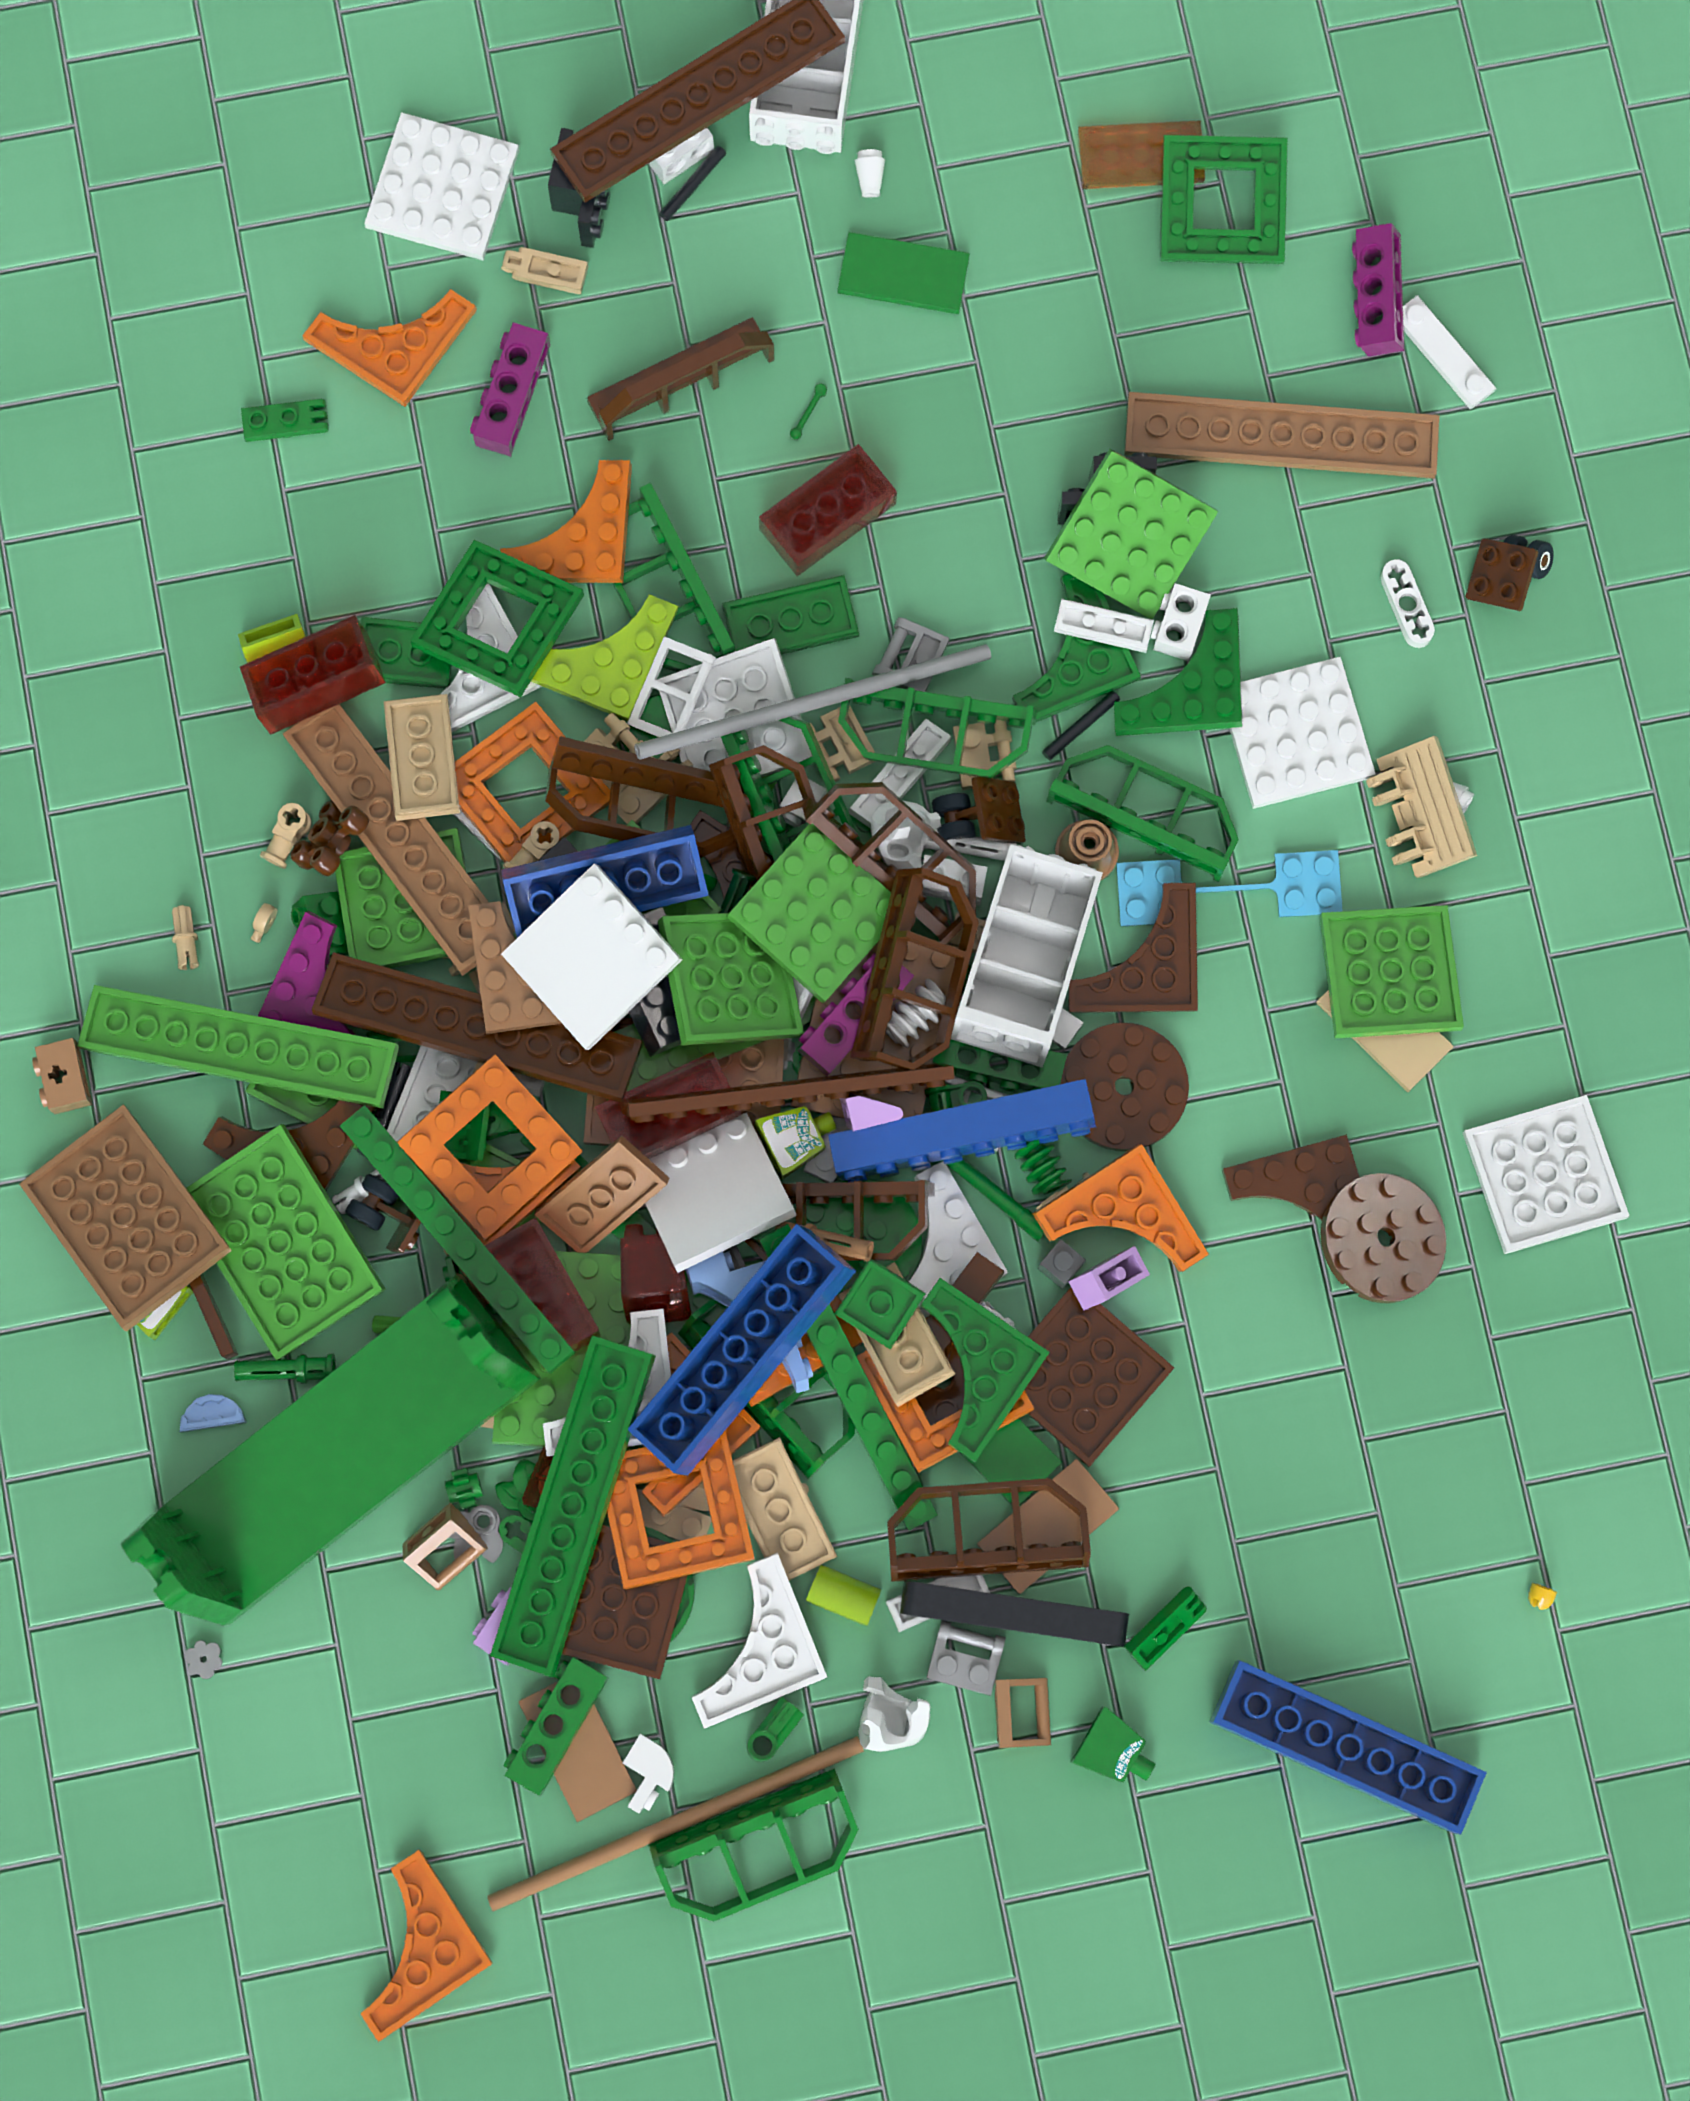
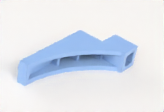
M722 1251L685 1269L693 1295L701 1293L728 1307L765 1261L735 1270L730 1253H723ZM801 1339L782 1361L796 1393L809 1390L808 1378L813 1377L808 1358L802 1359L798 1348L803 1347Z

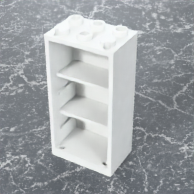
M767 0L764 17L791 0ZM819 0L844 34L845 43L751 100L749 112L750 141H756V143L764 146L772 144L786 145L794 150L803 148L816 149L824 154L841 153L863 0Z
M1010 844L951 1035L952 1040L1043 1067L1053 1040L1103 872L1088 867V864L1077 865L1067 862L1059 855H1045L1035 852L1029 846L1022 847Z

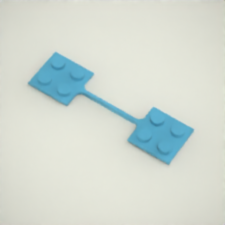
M1338 850L1274 854L1276 877L1271 883L1196 888V893L1272 889L1277 894L1279 917L1321 915L1324 912L1343 911ZM1180 860L1116 863L1120 926L1154 925L1161 904L1162 884L1182 883Z

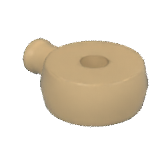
M265 903L258 910L252 925L255 930L251 940L260 943L263 934L267 933L271 928L277 915V909L273 905Z

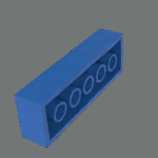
M691 825L501 870L517 938L593 864H597L640 912L709 896Z

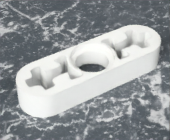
M1391 560L1384 566L1381 572V583L1406 642L1412 647H1424L1431 641L1434 635L1433 622L1409 566L1402 560ZM1392 569L1396 573L1401 572L1403 574L1399 580L1402 589L1396 594L1394 591H1397L1399 587L1397 580L1388 577ZM1404 596L1413 598L1416 608L1412 611L1403 610L1399 606V599ZM1418 614L1421 615L1416 620L1418 628L1426 630L1423 638H1420L1418 634H1412L1415 629V623L1412 618Z

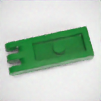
M314 399L241 408L244 439L246 442L327 432L329 431L328 423H315L327 420V412L314 411L326 408V401L324 399Z
M1184 1587L1124 1648L1138 1665L1146 1671L1206 1612V1605L1191 1587Z

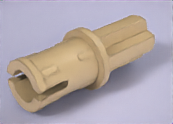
M180 905L172 910L175 933L172 941L176 943L178 968L180 970H187L186 957H188L190 970L199 966L195 944L198 935L194 933L191 908Z

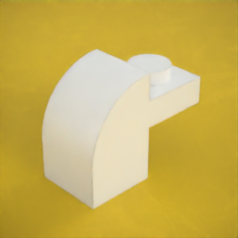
M640 1734L623 1761V1764L645 1777L627 1806L637 1813H641L643 1808L648 1811L651 1809L659 1795L655 1791L657 1785L666 1791H670L674 1780V1766L669 1754L659 1744Z

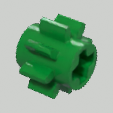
M468 1468L451 1471L453 1479L445 1481L450 1503L452 1505L459 1503L462 1510L477 1506L475 1498L483 1497L478 1473L469 1474Z

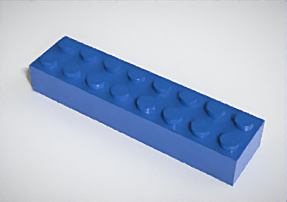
M1086 1079L902 1118L852 1131L851 1129L828 1134L835 1173L842 1181L848 1180V1182H866L867 1176L879 1174L880 1178L891 1177L899 1174L898 1169L911 1167L912 1171L924 1170L931 1167V1162L943 1160L944 1164H952L962 1161L963 1155L975 1153L976 1157H985L994 1154V1149L1007 1146L1009 1151L1025 1148L1027 1146L1026 1142L1039 1139L1040 1144L1050 1143L1059 1140L1058 1135L1071 1133L1072 1137L1083 1136L1091 1133L1090 1128L1096 1127L1087 1082Z
M796 1224L627 1430L673 1473L688 1476L849 1281L856 1270L809 1228Z
M1240 1660L1235 1661L1209 1722L1453 1834H1462L1487 1773Z

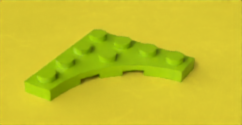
M649 594L636 616L620 631L609 638L586 647L551 649L531 682L608 714L614 713L618 718L629 721L664 636H667L678 612V606Z

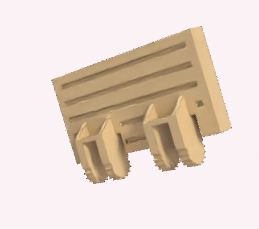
M1432 736L1376 759L1380 772L1383 773L1367 779L1368 788H1376L1393 780L1397 788L1372 799L1374 806L1384 805L1404 797V801L1392 805L1399 830L1403 832L1388 837L1386 839L1387 846H1399L1414 839L1416 848L1392 857L1394 865H1400L1423 856L1424 860L1411 864L1415 877L1421 878L1477 856L1438 737Z

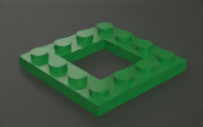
M1164 135L1160 261L1283 264L1285 262L1288 138ZM1194 169L1255 171L1253 230L1193 229Z
M474 539L410 642L412 647L521 698L584 597L583 589ZM487 583L537 606L508 653L458 631Z

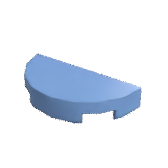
M208 1394L196 1398L187 1407L184 1415L181 1417L180 1432L247 1422L242 1409L235 1401L223 1395Z

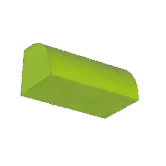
M298 613L238 634L243 654L254 680L314 659Z
M820 1565L806 1601L867 1626L882 1589Z

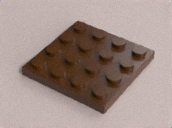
M1070 1288L1028 1336V1338L1050 1353L1025 1388V1392L1035 1409L1027 1414L1086 1466L1090 1467L1172 1372L1174 1367L1103 1305L1098 1304L1083 1310L1074 1291Z
M602 1525L562 1654L661 1680L688 1575L624 1590L611 1527ZM647 1537L649 1548L670 1543Z

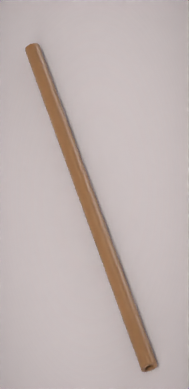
M858 1736L492 1893L487 1896L491 1909L494 1912L862 1753L864 1750Z

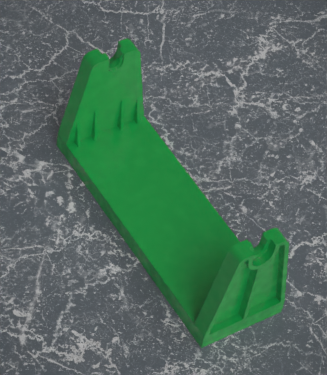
M457 1273L145 1519L121 1542V1546L132 1563H140L152 1575L158 1585L153 1591L167 1608L223 1626L230 1625L540 1380L541 1377L463 1275Z

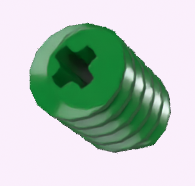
M1039 1139L1026 1142L1027 1146L1019 1149L1014 1156L1017 1160L1026 1159L1020 1166V1169L1023 1172L1032 1171L1026 1177V1181L1028 1183L1037 1182L1032 1188L1034 1195L1049 1194L1072 1182V1179L1061 1180L1060 1178L1067 1171L1066 1167L1055 1168L1054 1166L1061 1157L1049 1156V1153L1055 1148L1054 1144H1040Z

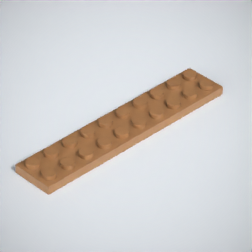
M1129 392L1124 455L1130 456L1133 453H1146L1149 457L1435 479L1437 475L1439 415Z
M334 697L284 732L283 736L341 813L349 806H356L368 816V826L358 837L463 976L476 967L468 905L489 902L426 818L396 821L391 772Z

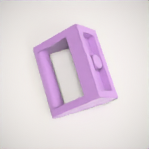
M853 1093L849 1094L850 1097L840 1098L846 1127L850 1130L852 1129V1131L896 1121L903 1116L901 1108Z

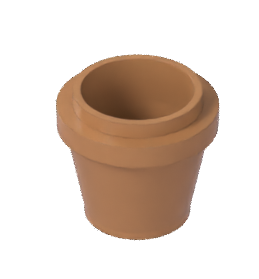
M1080 820L1068 825L1060 833L1055 846V855H1059L1065 861L1077 865L1088 864V867L1103 872L1101 880H1103L1116 866L1119 846L1113 832L1103 823L1097 820ZM1086 839H1091L1095 842V847L1088 849L1084 846L1083 842Z

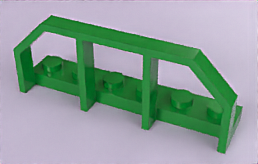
M649 483L640 487L641 498L629 504L628 516L639 511L642 512L645 518L650 516L655 525L651 527L652 533L659 545L664 543L668 552L625 572L623 583H613L630 619L632 620L637 613L623 585L668 564L673 572L678 570L682 578L679 581V585L686 599L690 597L693 599V601L678 608L674 621L694 612L699 625L705 624L710 632L707 640L714 653L720 652L721 654L716 658L735 652V646L652 484ZM666 658L662 667L680 672L694 666Z
M845 678V684L855 682L850 678ZM892 687L853 698V703L870 706L872 701L883 702L884 708L892 710H902V707L905 706L897 756L868 752L847 723L850 700L841 702L838 722L866 760L992 779L1028 752L1032 725L1036 723L1037 711L1032 705L1024 707L972 699L971 696H964L963 698L916 691L915 688L908 687V689ZM913 707H915L914 712L933 715L934 710L946 712V717L960 719L953 765L905 758ZM969 716H976L978 722L986 724H996V720L1009 721L1008 726L1024 729L1021 746L990 769L985 770L961 766Z
M792 716L780 719L779 721L802 730L812 756L799 762V764L803 765L805 769L816 763L829 792L836 782L810 723ZM746 730L721 736L729 757L749 750L747 745L749 737ZM756 755L734 762L740 772V783L749 798L754 816L756 817L775 810L772 803L774 795L769 785L794 773L784 769L762 779L759 773L762 768ZM840 795L833 802L835 807L833 810L835 816L833 818L839 816L842 824L846 822L856 831ZM782 815L758 823L774 862L792 843L788 839L800 834L809 824L808 822L785 832L787 825Z
M1110 745L1066 759L1057 779H1054L1049 789L1046 801L1050 804L1053 801L1103 823L1109 829L1113 828L1156 848L1155 853L1159 855L1164 852L1213 875V880L1219 882L1239 840L1223 798ZM1105 756L1132 767L1114 806L1108 804V799L1100 794L1091 793L1089 795L1080 791V787L1077 784L1065 779L1068 770ZM1138 771L1184 792L1167 829L1163 824L1155 820L1147 822L1136 817L1137 813L1122 806ZM1190 795L1216 806L1230 842L1225 855L1215 848L1207 847L1205 849L1194 844L1195 840L1185 834H1172Z
M712 1298L695 1311L678 1332L692 1350L711 1328L706 1321L700 1318L719 1304V1302ZM823 1366L817 1369L818 1372L809 1379V1389L822 1378L834 1389ZM808 1390L799 1393L794 1391L780 1404L773 1395L753 1407L748 1402L744 1408L773 1440L780 1437L789 1458L808 1479L855 1436V1427L843 1406V1437L825 1453L822 1452L816 1443L811 1442L801 1431L799 1424L784 1412L786 1408Z
M834 1768L649 1844V1849L654 1867L670 1906L715 1922L839 1871L859 1829ZM839 1797L848 1824L831 1858L802 1870L783 1819L800 1816L809 1808L819 1804L832 1803ZM776 1823L796 1873L746 1893L726 1842H737L748 1833L758 1829H768ZM720 1846L740 1896L710 1907L674 1894L663 1868H673L679 1865L682 1860L695 1855H705L714 1847Z

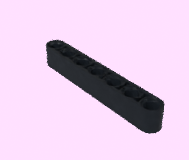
M904 1580L899 1614L1122 1647L1126 1643L1129 1613Z

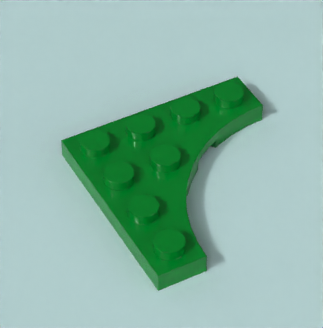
M1069 573L1061 576L1067 600L1111 610L1103 592ZM1066 635L1064 645L1051 669L1034 684L1013 695L1012 700L1017 706H1034L1037 711L1036 722L1109 693L1112 690L1114 691L1140 680L1141 674L1129 649Z
M1237 608L1206 610L1205 627L1200 644L1189 663L1171 681L1144 696L1127 701L1114 702L1116 736L1243 727Z
M939 1278L921 1304V1307L929 1312L948 1333L959 1355L964 1376L963 1409L956 1430L948 1445L976 1463L1050 1352Z

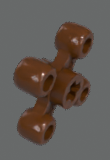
M332 800L325 803L319 812L320 819L312 826L308 834L310 842L306 840L298 842L290 854L291 859L302 869L310 870L314 868L324 876H330L338 869L340 856L347 850L351 842V837L348 834L354 836L361 834L369 823L368 816L358 807L349 806L341 813Z

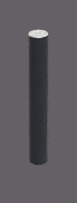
M717 146L660 211L659 215L663 220L668 222L723 159L726 152L722 147Z
M1112 690L1047 746L1042 751L1043 755L1049 761L1052 760L1112 708L1114 702L1120 701L1117 693Z

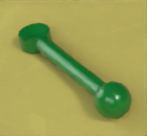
M817 384L815 386L813 399L798 425L790 431L792 439L797 440L802 436L801 430L820 397L826 395L827 387L824 384Z

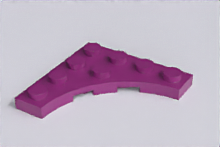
M310 911L305 912L258 1017L356 1035L344 1023L313 1015L311 1010L326 973L327 965H329L330 947L337 928L336 924Z

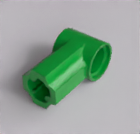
M781 1697L756 1731L750 1736L747 1742L748 1755L757 1762L770 1760L804 1714L789 1701ZM765 1737L770 1741V1753L764 1756L755 1753L753 1741L756 1738Z

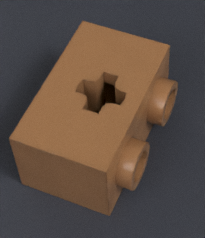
M74 1038L35 1047L37 1057L32 1058L36 1076H41L44 1087L39 1089L43 1107H48L54 1114L93 1105L81 1050ZM59 1071H63L66 1074L62 1077L63 1083H58L55 1080L59 1077Z

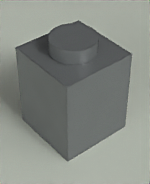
M1060 1239L1040 1263L1038 1269L1063 1289L1086 1260Z

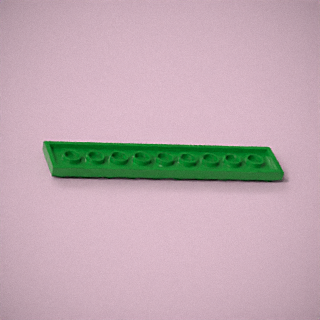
M596 1336L591 1337L490 1657L549 1677H555L631 1437V1433L627 1429L637 1418L656 1355Z

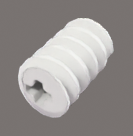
M925 980L927 989L920 985L915 988L917 996L942 1005L945 1004V995L932 980ZM898 1002L895 1005L897 1013L892 1011V1017L887 1024L885 1033L895 1043H899L907 1048L909 1043L906 1036L910 1035L917 1040L919 1038L916 1030L917 1027L927 1032L929 1027L926 1020L930 1019L937 1024L939 1019L936 1012L906 1002L907 1005Z

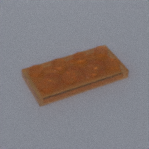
M1201 120L1078 127L1082 189L1162 185L1164 135L1202 136ZM1194 169V183H1204L1205 170Z

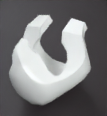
M903 801L934 830L941 827V817L937 812L929 813L923 806L917 803ZM891 802L879 806L873 813L871 823L872 836L899 810ZM907 817L877 847V850L887 866L892 864L898 870L921 868L922 851L928 836Z
M868 1676L864 1680L863 1690L870 1693L865 1701L859 1725V1739L863 1749L883 1752L912 1746L920 1742L929 1724L930 1703L922 1699L912 1701L904 1698L893 1691L881 1677Z

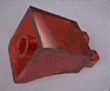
M626 1225L624 1238H620L621 1298L626 1322L631 1325L630 1312L655 1309L664 1310L665 1323L687 1320L692 1314L685 1270L677 1273L657 1228L656 1234L644 1235L643 1225Z

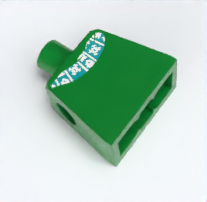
M1105 1706L1101 1707L1071 1760V1763L1122 1783L1129 1772L1147 1781L1156 1763L1140 1754L1146 1741Z

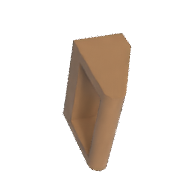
M449 1503L403 1543V1561L435 1589L441 1590L484 1553L488 1547L463 1514L454 1505ZM456 1532L471 1546L437 1574L425 1557Z
M1047 1678L995 1680L998 1748L1051 1745ZM1035 1685L1038 1739L1013 1740L1010 1687Z

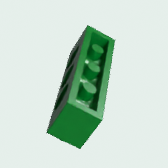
M950 1039L949 1047L933 1057L932 1063L952 1065L954 1067V1076L956 1074L968 1076V1081H976L982 1085H987V1081L1000 1084L999 1088L1003 1090L1018 1092L1019 1089L1032 1091L1060 1085L1067 1054L1049 1050L1043 1067L1033 1065L1038 1070V1076L1028 1079L1022 1075L1021 1068L1029 1063ZM962 1050H970L974 1053L976 1060L970 1064L962 1063L958 1058V1053ZM1000 1057L1006 1061L1007 1068L1003 1071H995L990 1067L989 1061L992 1058Z
M572 1657L570 1662L564 1660L554 1677L559 1680L553 1692L548 1689L546 1690L537 1706L542 1709L536 1721L532 1719L528 1721L520 1737L525 1739L519 1751L514 1748L512 1749L503 1765L508 1769L504 1776L538 1796H542L609 1677ZM569 1685L576 1686L580 1691V1699L573 1705L566 1704L562 1699V1692ZM551 1715H558L563 1720L562 1730L555 1735L550 1734L545 1728L546 1719ZM535 1744L542 1745L546 1750V1758L540 1764L532 1763L528 1757L529 1749Z

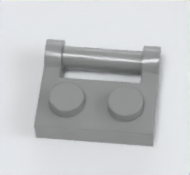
M898 617L894 625L896 630L880 664L875 665L872 675L876 676L893 671L891 668L907 635H912L915 639L901 668L942 657L949 643V638L912 621ZM933 676L899 686L904 689L911 687L915 688L916 691L926 692Z
M942 1620L926 1678L991 1696L1006 1637L996 1635L995 1638L951 1626V1622ZM947 1639L991 1650L990 1659L986 1660L946 1649Z

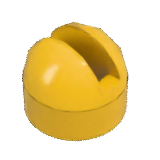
M1532 1583L1528 1599L1533 1607L1538 1606L1540 1610H1544L1553 1604L1557 1591Z

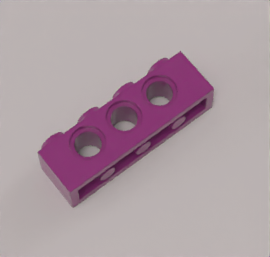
M1392 223L1356 229V241L1352 243L1353 256L1357 260V270L1353 271V282L1358 292V299L1354 300V311L1358 318L1359 328L1355 329L1356 345L1368 357L1404 351L1401 234ZM1381 257L1376 265L1371 266L1376 258ZM1382 286L1379 293L1372 295L1374 289ZM1383 315L1379 323L1373 324L1378 316Z
M514 322L510 332H504L500 344V349L503 350L500 360H494L490 372V377L493 380L490 388L485 387L481 396L480 405L483 406L480 416L474 417L471 424L470 433L473 434L475 446L511 457L550 347L549 334L547 332ZM521 356L526 358L523 364L515 365L511 363L515 357ZM508 384H512L517 387L511 393H505L501 391L502 388ZM499 412L507 415L502 421L491 419L494 414Z
M873 953L862 966L866 971L859 980L853 977L841 990L845 995L837 1005L832 1001L819 1015L824 1019L823 1022L816 1029L810 1026L799 1038L803 1045L797 1051L826 1076L835 1069L853 1048L860 1019H850L846 1015L845 1008L848 1003H856L862 1011L867 993L866 984L871 977L876 953ZM903 965L899 975L900 985L898 989L903 990L914 977ZM834 1027L840 1032L841 1038L839 1043L830 1044L826 1041L824 1037L826 1028Z

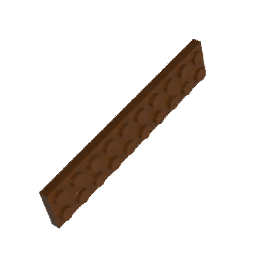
M791 0L550 148L551 155L586 203L845 43V36L819 0Z
M334 952L311 1009L313 1015L480 1063H485L496 1054L512 1072L616 1102L624 1100L642 1048V1040L608 1031L590 1050H586L562 1023L486 1034L481 994Z
M934 1063L921 1065L915 1070L891 1068L620 1100L621 1114L630 1117V1120L647 1122L655 1120L654 1114H663L664 1117L667 1116L668 1118L687 1117L688 1110H695V1113H700L701 1115L720 1113L721 1106H727L728 1109L739 1111L752 1109V1103L760 1102V1105H765V1107L785 1105V1099L792 1098V1101H798V1103L817 1101V1095L824 1094V1097H830V1099L850 1097L849 1091H856V1094L862 1093V1095L882 1093L881 1087H887L888 1090L894 1091L913 1090V1084L919 1083V1086H926V1088L946 1086L945 1080L955 1079L952 1065Z

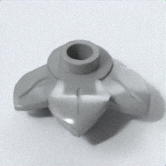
M489 1505L476 1506L470 1512L460 1511L488 1547L481 1555L489 1562L494 1563L503 1549V1540L498 1532L500 1526L498 1512ZM483 1515L488 1516L490 1519V1524L486 1528H481L478 1525V1520ZM456 1532L449 1537L456 1539L454 1542L455 1559L471 1546Z

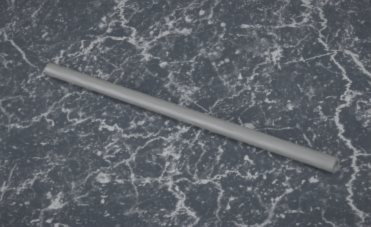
M987 644L637 743L634 746L635 753L638 759L641 760L990 660L991 651Z

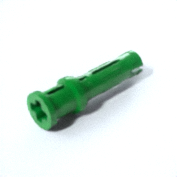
M330 1353L327 1357H307L306 1354H301L296 1359L236 1360L234 1363L235 1381L297 1379V1382L306 1384L308 1380H323L336 1369V1359L334 1353Z

